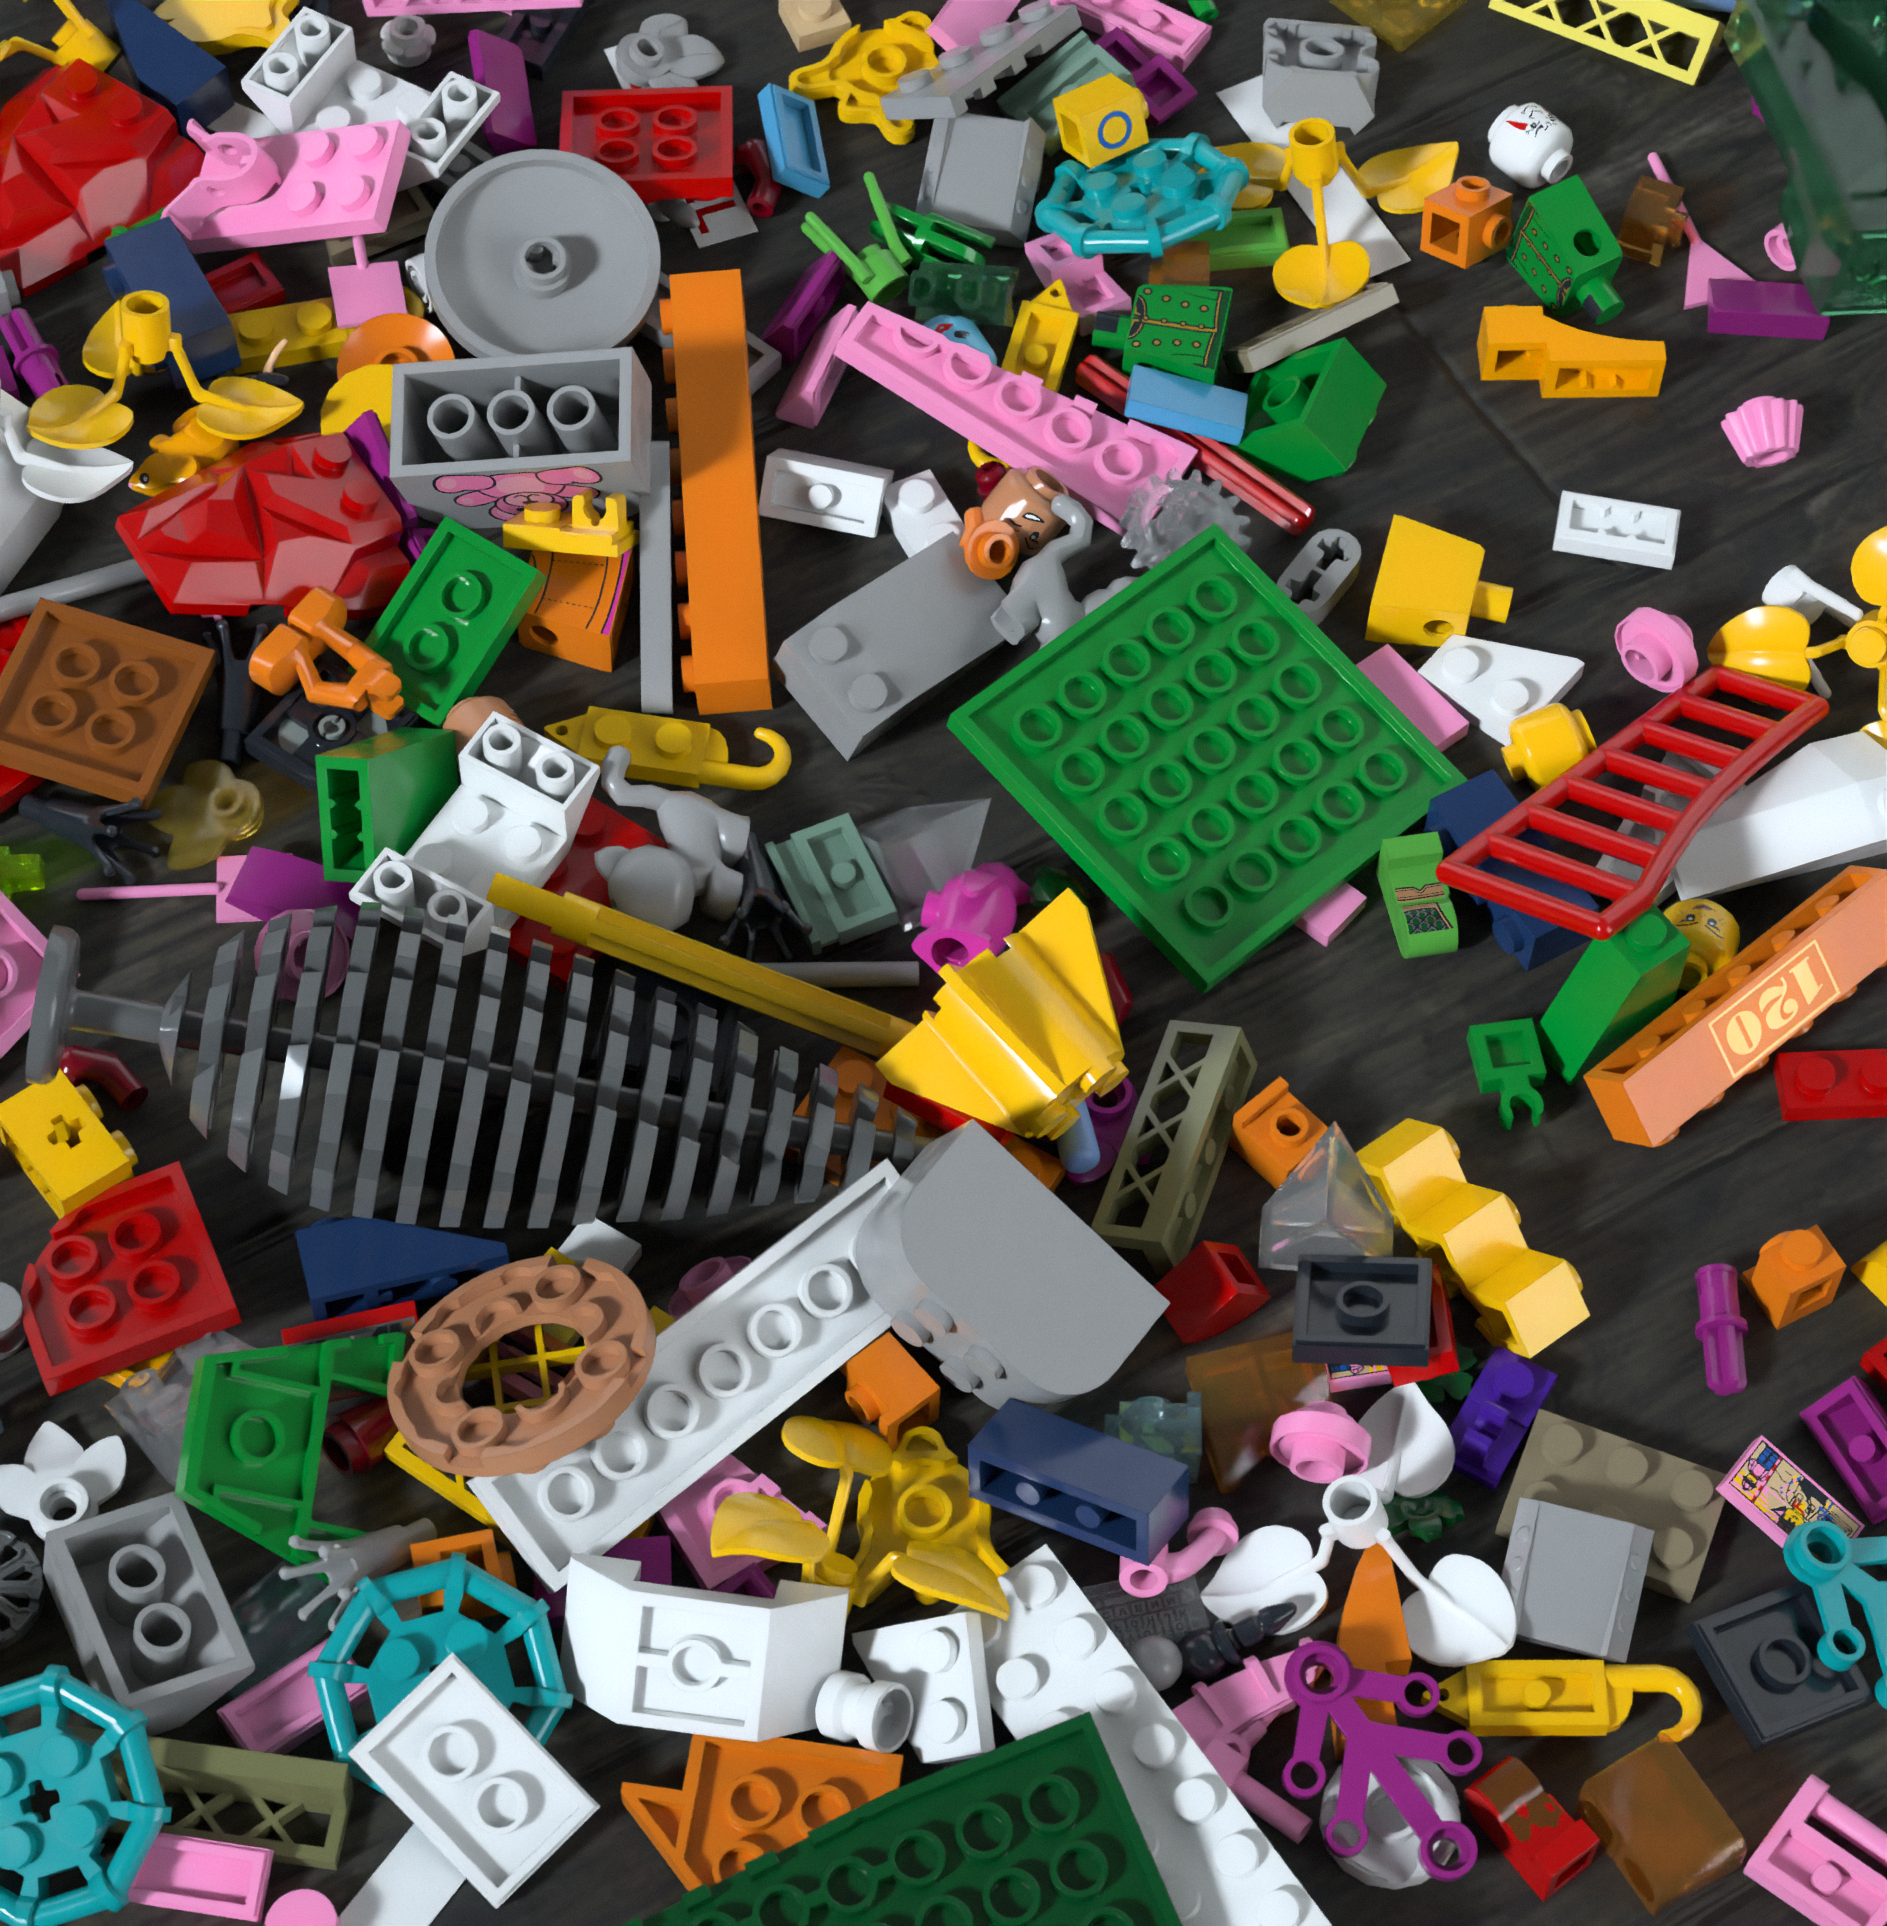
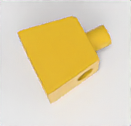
M1394 514L1370 605L1365 640L1441 647L1452 634L1466 636L1470 616L1506 624L1514 588L1479 580L1485 550L1480 544Z

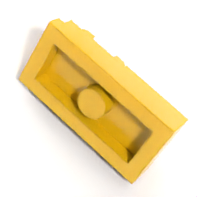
M585 489L573 497L572 513L561 512V506L556 503L537 502L525 505L522 512L503 523V547L619 557L640 542L639 530H634V521H627L626 497L622 492H614L606 497V514L603 518H600V513L594 509L592 504V490Z

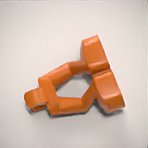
M323 586L315 587L289 614L288 626L283 623L279 624L256 648L249 662V675L252 681L274 695L282 696L286 694L300 679L309 703L353 709L357 712H361L368 706L374 713L386 720L394 718L404 707V699L398 695L401 692L402 683L393 674V665L359 639L343 630L347 621V608L343 598ZM331 648L357 672L349 683L322 681L313 660Z

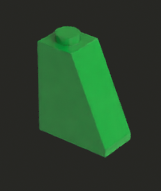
M401 727L315 755L324 880L357 883L385 847L402 856L406 855L459 788L455 730Z
M1654 903L1651 908L1609 940H1592L1535 1028L1543 1059L1569 1087L1582 1080L1587 1072L1674 1003L1691 942Z

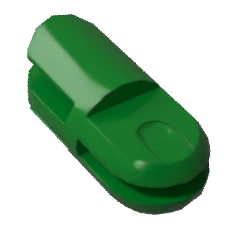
M886 202L894 225L915 234L913 236L896 229L901 244L913 258L910 265L973 290L976 284V279L973 276L934 257L936 255L976 272L982 271L986 258L972 248L945 237L944 233L985 251L992 250L996 238L932 211L923 216L899 205ZM870 220L869 234L875 240L888 246L880 223Z

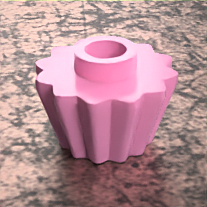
M1773 396L1757 397L1746 401L1736 411L1725 414L1726 419L1721 422V426L1743 464L1747 467L1756 468L1771 467L1787 462V460L1794 458L1796 453L1799 452L1804 409L1803 405L1798 404L1795 399L1785 400L1784 398Z

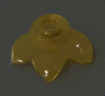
M202 760L186 766L183 779L184 785L170 786L159 791L153 797L148 810L144 809L143 811H151L158 807L163 811V817L160 820L147 822L154 828L174 835L168 853L167 866L170 870H186L205 865L217 859L230 840H242L254 834L261 826L264 818V800L254 784L246 780L235 779L233 772L226 764L216 760Z

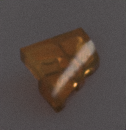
M1293 1331L1186 1357L1184 1370L1205 1428L1203 1442L1221 1494L1236 1489L1240 1485L1241 1477L1265 1456L1273 1457L1270 1452V1440L1273 1424L1280 1416L1307 1407L1309 1403L1314 1401L1332 1402L1325 1364L1292 1363Z

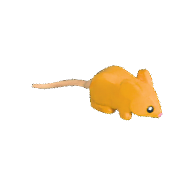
M286 338L280 341L274 348L263 372H273L279 354L288 343ZM199 404L186 411L173 423L174 434L172 436L159 434L150 440L149 446L156 453L146 458L136 473L130 478L129 488L154 497L238 451L239 440L218 437L203 429L196 419V410L201 405Z

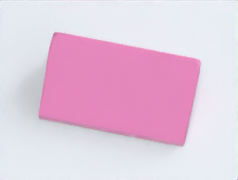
M846 305L814 334L775 411L777 418L810 429H814L818 425L848 366V363L833 353L838 340L858 315L857 306Z

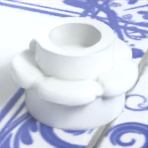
M410 14L400 15L388 21L380 32V36L383 39L382 48L387 53L388 58L396 65L402 67H414L424 63L429 58L431 45L436 40L434 28L429 24L425 25L421 17Z

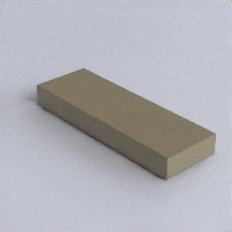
M1392 283L1367 284L1360 294L1337 303L1329 309L1320 307L1312 309L1224 351L1225 354L1222 355L1229 374L1258 371L1399 303V299Z

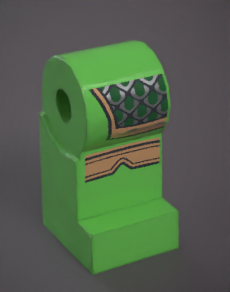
M1438 831L1382 839L1376 875L1400 952L1405 959L1456 952L1458 949V925L1453 904L1449 899L1448 885L1439 882L1435 875L1436 866L1442 861L1443 849Z

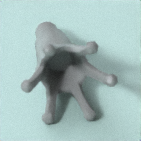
M422 1518L404 1527L392 1525L348 1540L314 1541L301 1539L300 1536L294 1534L289 1538L288 1542L292 1548L319 1552V1557L322 1558L308 1564L293 1567L285 1565L279 1570V1575L283 1580L315 1573H325L328 1576L330 1584L317 1597L299 1609L298 1616L300 1620L308 1621L311 1619L312 1614L321 1606L339 1596L342 1601L328 1622L329 1630L334 1631L358 1590L355 1585L356 1582L366 1575L370 1580L386 1576L411 1560L410 1544L437 1539V1531L429 1519Z

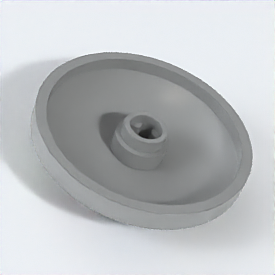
M549 149L522 150L504 154L482 163L465 174L449 189L435 210L428 227L424 251L425 279L430 300L440 321L451 336L477 358L625 347L637 335L652 311L660 280V244L654 222L645 204L627 182L600 163L570 152Z

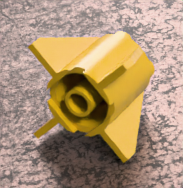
M1066 888L1020 932L1004 937L1003 939L1011 949L1005 951L1000 956L996 957L987 948L963 968L947 963L938 971V974L946 982L933 997L935 1002L941 1007L939 1012L925 1010L922 1015L923 1020L874 1064L892 1085L1023 1137L1030 1138L1036 1136L1039 1139L1046 1135L1052 1141L1077 1122L1081 1114L1075 1108L1095 1091L1099 1097L1104 1096L1127 1076L1129 1070L1121 1062L1125 1053L1089 911L1071 888Z

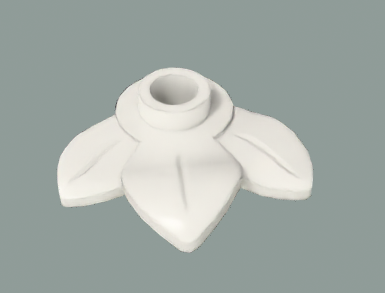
M50 1421L43 1423L28 1446L24 1465H0V1508L10 1515L30 1520L32 1529L44 1541L48 1531L98 1516V1506L121 1489L126 1477L127 1457L121 1438L117 1435L104 1438L84 1451L79 1443L65 1430ZM69 1507L76 1510V1514L69 1519L62 1521L53 1519L54 1514L62 1508Z

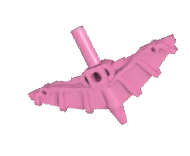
M1310 1637L1300 1639L1299 1646L1313 1640ZM1294 1651L1261 1662L1252 1655L1244 1659L1246 1669L1222 1679L1209 1687L1201 1681L1193 1685L1191 1690L1194 1697L1171 1711L1241 1805L1298 1844L1309 1831L1313 1820L1247 1774L1250 1750L1267 1733L1266 1728L1275 1718L1294 1709L1297 1705L1288 1695L1284 1684L1285 1666ZM1313 1666L1306 1671L1307 1683L1312 1688H1314L1316 1679L1325 1669L1324 1667Z

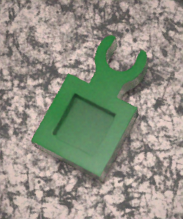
M1532 1018L1469 1026L1466 1040L1480 1094L1500 1092L1501 1100L1498 1108V1120L1501 1127L1506 1131L1511 1129L1514 1118L1511 1108L1515 1106L1526 1108L1532 1115L1533 1127L1539 1126L1544 1104L1541 1095L1533 1087L1543 1086L1547 1072Z

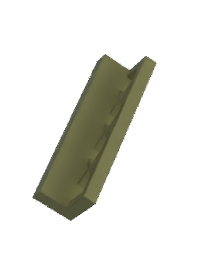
M1178 1020L1169 1021L1092 1223L1091 1229L1109 1246L1143 1250L1156 1276H1165L1189 1254L1230 1143L1233 1116L1243 1107L1258 1063L1241 1027ZM1183 1043L1210 1045L1205 1058L1182 1071L1180 1070L1176 1060ZM1184 1090L1189 1098L1186 1110L1161 1124L1156 1117L1159 1105ZM1164 1144L1169 1151L1166 1163L1141 1178L1135 1170L1139 1158ZM1144 1197L1149 1208L1141 1228L1114 1225L1119 1211Z
M68 1725L69 1729L75 1731L72 1734L86 1742L92 1741L96 1743L105 1731ZM147 1736L162 1794L165 1792L184 1794L195 1810L173 1826L162 1825L159 1832L274 1850L273 1862L337 1870L354 1794L348 1764ZM119 1752L110 1758L118 1790L125 1801L134 1800L129 1789L130 1784L122 1754ZM198 1796L213 1799L203 1804ZM234 1802L253 1804L265 1821L244 1835L239 1836L225 1834L213 1816ZM268 1806L279 1807L283 1809L273 1814ZM305 1811L331 1815L324 1847L296 1844L282 1826ZM118 1819L113 1827H108L103 1838L123 1840L132 1821ZM204 1823L209 1831L196 1830L195 1828ZM274 1833L279 1841L264 1838Z

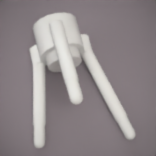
M1788 565L1777 572L1766 585L1762 594V601L1766 605H1781L1792 608L1803 614L1808 620L1809 625L1815 622L1823 611L1850 629L1863 617V611L1816 583L1795 565ZM1808 659L1811 666L1810 683H1812L1820 696L1828 699L1831 696V690L1813 660Z

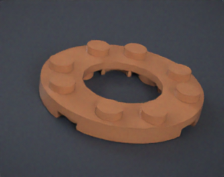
M553 1255L523 1259L500 1266L473 1278L452 1291L434 1305L412 1328L410 1332L415 1340L402 1362L392 1363L387 1384L389 1410L409 1448L421 1460L441 1471L469 1477L537 1473L546 1468L551 1462L574 1452L590 1441L604 1437L613 1429L615 1421L638 1395L651 1370L656 1349V1330L653 1318L634 1282L621 1270L603 1261L587 1257L583 1265L557 1264ZM555 1323L574 1328L584 1337L586 1349L576 1359L574 1366L576 1375L567 1386L564 1381L558 1383V1393L545 1403L530 1409L524 1408L519 1404L514 1407L517 1413L502 1414L494 1407L484 1406L472 1409L464 1401L461 1388L467 1369L483 1349L503 1335L528 1325Z

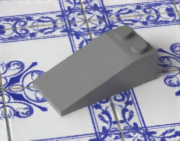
M954 531L836 603L782 643L769 667L847 762L1008 642L996 630L990 619L993 613L1001 606V601L1007 594L995 580L979 578L969 570L965 561L964 549L958 545L960 538Z

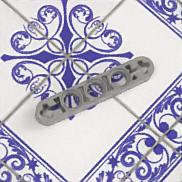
M651 441L650 496H639L642 714H673L670 441Z

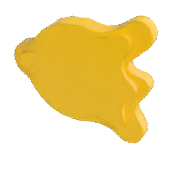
M165 0L156 8L154 14L211 56H216L253 46L269 48L290 24L288 17L300 0Z
M909 11L897 18L884 20V29L860 33V24L847 30L834 43L825 59L813 65L794 70L789 76V91L811 100L836 97L840 99L838 103V117L842 122L849 124H875L887 141L898 145L907 144L913 140L915 135L914 119L887 120L879 99L899 88L897 80L902 76L920 69L930 70L940 64L934 53L932 37L926 32L932 21L921 12Z
M925 1426L914 1427L906 1431L902 1435L897 1450L893 1452V1464L889 1473L885 1477L865 1479L858 1495L857 1530L861 1544L853 1561L858 1566L856 1574L860 1579V1584L889 1552L898 1551L905 1554L909 1542L916 1540L939 1542L968 1551L980 1558L991 1568L997 1578L1011 1568L996 1553L991 1542V1505L969 1497L968 1470L958 1463V1456L947 1448L938 1431ZM891 1571L871 1591L867 1604L875 1600L896 1580L892 1576ZM913 1590L916 1600L922 1604L930 1605L941 1600Z

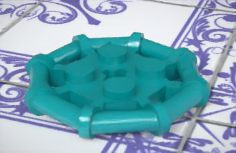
M1192 132L1186 138H1149L1148 143L1093 168H1089L1081 161L1066 160L1054 170L1055 181L1047 197L1041 200L1035 208V219L1041 230L1055 233L1068 243L1073 254L1080 258L1092 259L1098 254L1150 253L1152 259L1164 256L1163 250L1206 230L1220 231L1232 220L1231 208L1238 192L1243 190L1249 182V172L1244 161L1236 157L1226 156L1211 145L1209 137L1205 134ZM1202 167L1209 171L1202 174L1197 173ZM1072 196L1081 199L1080 201L1070 202Z
M452 1552L449 1559L372 1580L367 1575L355 1583L358 1590L317 1660L309 1662L307 1676L314 1679L334 1757L331 1762L348 1764L351 1776L384 1795L386 1794L348 1755L374 1728L358 1737L345 1684L367 1685L374 1717L378 1725L430 1674V1667L440 1665L453 1652L507 1710L512 1702L534 1707L524 1727L543 1747L565 1709H572L573 1694H568L546 1614L551 1608L543 1598L536 1601L467 1561L465 1553ZM444 1589L443 1611L402 1622L391 1604ZM463 1591L511 1619L495 1634L484 1628L480 1623L458 1613ZM375 1616L390 1631L385 1642L379 1649L369 1669L347 1664ZM522 1634L536 1687L514 1686L504 1645L520 1637Z
M49 1665L42 1674L0 1687V1717L39 1704L41 1705V1726L14 1735L10 1734L4 1721L0 1718V1867L14 1870L24 1876L20 1896L0 1886V1920L10 1926H58L105 1910L118 1913L129 1903L130 1900L127 1893L163 1823L171 1822L172 1807L165 1805L145 1730L149 1719L140 1708L132 1711L72 1677L66 1666ZM70 1709L106 1729L96 1743L84 1741L72 1734L75 1731L66 1727ZM119 1752L122 1754L134 1800L121 1801L110 1759ZM40 1782H42L45 1790H57L60 1797V1803L50 1807L51 1820L47 1822L43 1821L39 1812L32 1811L30 1799L35 1795V1787ZM118 1819L132 1821L109 1865L100 1856L105 1845L100 1843L108 1827H113ZM78 1867L81 1869L88 1886L49 1898L50 1876Z

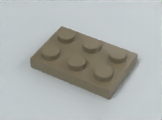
M1539 1408L1495 1534L1510 1539L1520 1497L1544 1501L1654 1530L1643 1587L1690 1604L1726 1499L1716 1490V1487L1727 1474Z

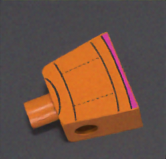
M633 547L619 557L532 550L529 565L541 571L548 579L518 625L519 643L528 649L601 671L612 672L635 582Z

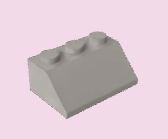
M175 1491L48 1531L45 1536L43 1574L90 1687L132 1711L140 1708L149 1719L145 1730L147 1736L150 1737L185 1725L254 1672L255 1667L184 1501L174 1495Z

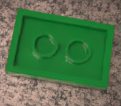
M445 515L364 644L393 665V674L402 683V689L398 695L404 699V706L420 715L421 718L442 729L450 710L458 702L473 697L548 577L538 569ZM351 665L346 670L353 676L357 672Z

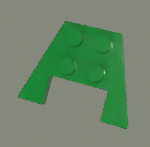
M392 1332L374 1337L327 1340L316 1344L291 1347L284 1345L210 1354L196 1359L174 1495L296 1566L311 1563L322 1557H319V1552L292 1548L288 1542L289 1538L294 1534L306 1540L335 1541L348 1540L370 1533L317 1522L311 1519L330 1385L387 1398L389 1372L393 1362L403 1361L406 1334ZM325 1573L312 1574L325 1583L330 1584L329 1578Z

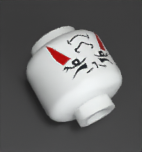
M1527 103L1521 106L1513 105L1508 107L1496 118L1489 130L1488 141L1490 142L1489 155L1491 161L1523 187L1532 189L1545 184L1547 181L1551 184L1556 183L1571 167L1573 157L1570 155L1573 145V136L1570 128L1538 104Z

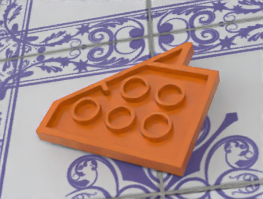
M693 1734L682 1790L623 1782L621 1799L623 1805L689 1892L705 1883L710 1887L744 1870L745 1863L773 1849L775 1853H778L808 1838L809 1831L889 1791L899 1788L903 1769V1755L782 1737L753 1742Z

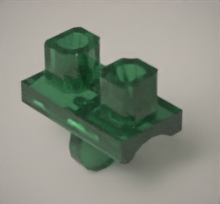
M920 261V271L913 270L911 273L908 296L910 306L916 307L915 320L927 322L939 315L966 317L971 319L975 325L1013 327L1012 295L1018 280L1019 268Z

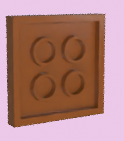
M40 597L0 676V765L123 803L131 801L133 797H139L142 800L140 808L148 810L216 666V650Z

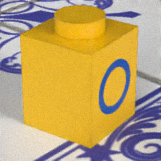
M1112 73L1052 99L1063 150L1089 168L1100 165L1149 142L1145 119L1149 116V110L1143 94L1138 88L1130 86Z

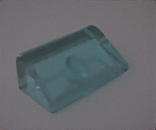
M286 1559L229 1606L255 1664L254 1672L226 1692L233 1700L291 1663L329 1630L328 1622L338 1607L337 1602L333 1598L314 1612L310 1620H300L298 1616L299 1609L317 1597L327 1586L324 1581L313 1574L288 1580L281 1579L279 1575L281 1567L285 1565L289 1567L296 1566Z

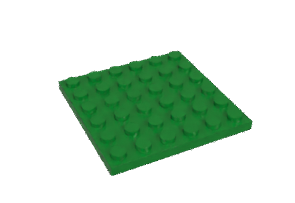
M1216 523L952 712L946 725L1202 995L1379 857L1382 839L1406 836L1426 821L1430 799L1469 781Z

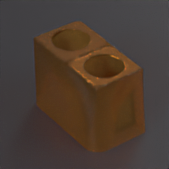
M1665 1733L1659 1734L1588 1779L1581 1788L1575 1807L1591 1830L1600 1838L1599 1842L1611 1859L1616 1862L1622 1875L1654 1917L1725 1877L1742 1865L1747 1847L1741 1833L1675 1742Z

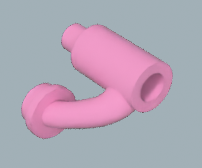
M1208 1507L1198 1511L1187 1528V1541L1189 1545L1179 1552L1168 1553V1542L1149 1566L1120 1556L1119 1582L1125 1592L1135 1597H1153L1160 1594L1167 1584L1185 1580L1197 1573L1214 1556L1229 1553L1238 1543V1527L1233 1521L1232 1516L1227 1511L1217 1507Z

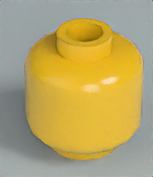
M1556 702L1514 719L1508 727L1511 744L1501 748V752L1514 782L1526 778L1530 786L1535 791H1538L1596 749L1597 746L1580 709L1570 712L1564 704Z

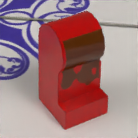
M1506 1757L1464 1790V1799L1473 1818L1542 1902L1590 1866L1600 1838L1582 1818L1575 1822L1554 1797L1544 1791L1532 1771L1516 1757Z

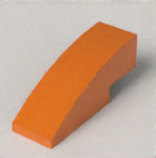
M1376 1543L1371 1547L1365 1548L1356 1567L1344 1606L1336 1645L1349 1656L1354 1668L1406 1677L1409 1673L1412 1655L1392 1559L1383 1546ZM1353 1698L1369 1721L1398 1726L1393 1703ZM1331 1719L1336 1761H1341L1344 1757L1346 1738Z

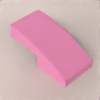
M1055 233L1024 244L1025 253L1045 289L1057 279L1062 280L1072 311L1079 313L1077 332L1081 337L1093 333L1097 311L1131 316V297L1104 271L1102 254H1098L1092 259L1077 257L1073 254L1071 246Z

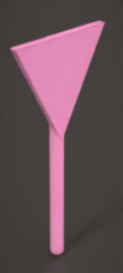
M1651 152L1648 155V161L1690 241L1684 310L1708 305L1709 278L1755 281L1702 241L1659 155Z

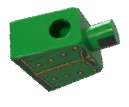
M1576 174L1529 196L1505 257L1554 315L1563 317L1584 307L1596 325L1610 321L1625 306V303L1611 285L1623 254L1620 245L1583 182Z
M1143 284L1137 288L1131 316L1097 311L1092 345L1124 351L1122 373L1129 378L1135 364L1216 385L1229 327L1233 288Z

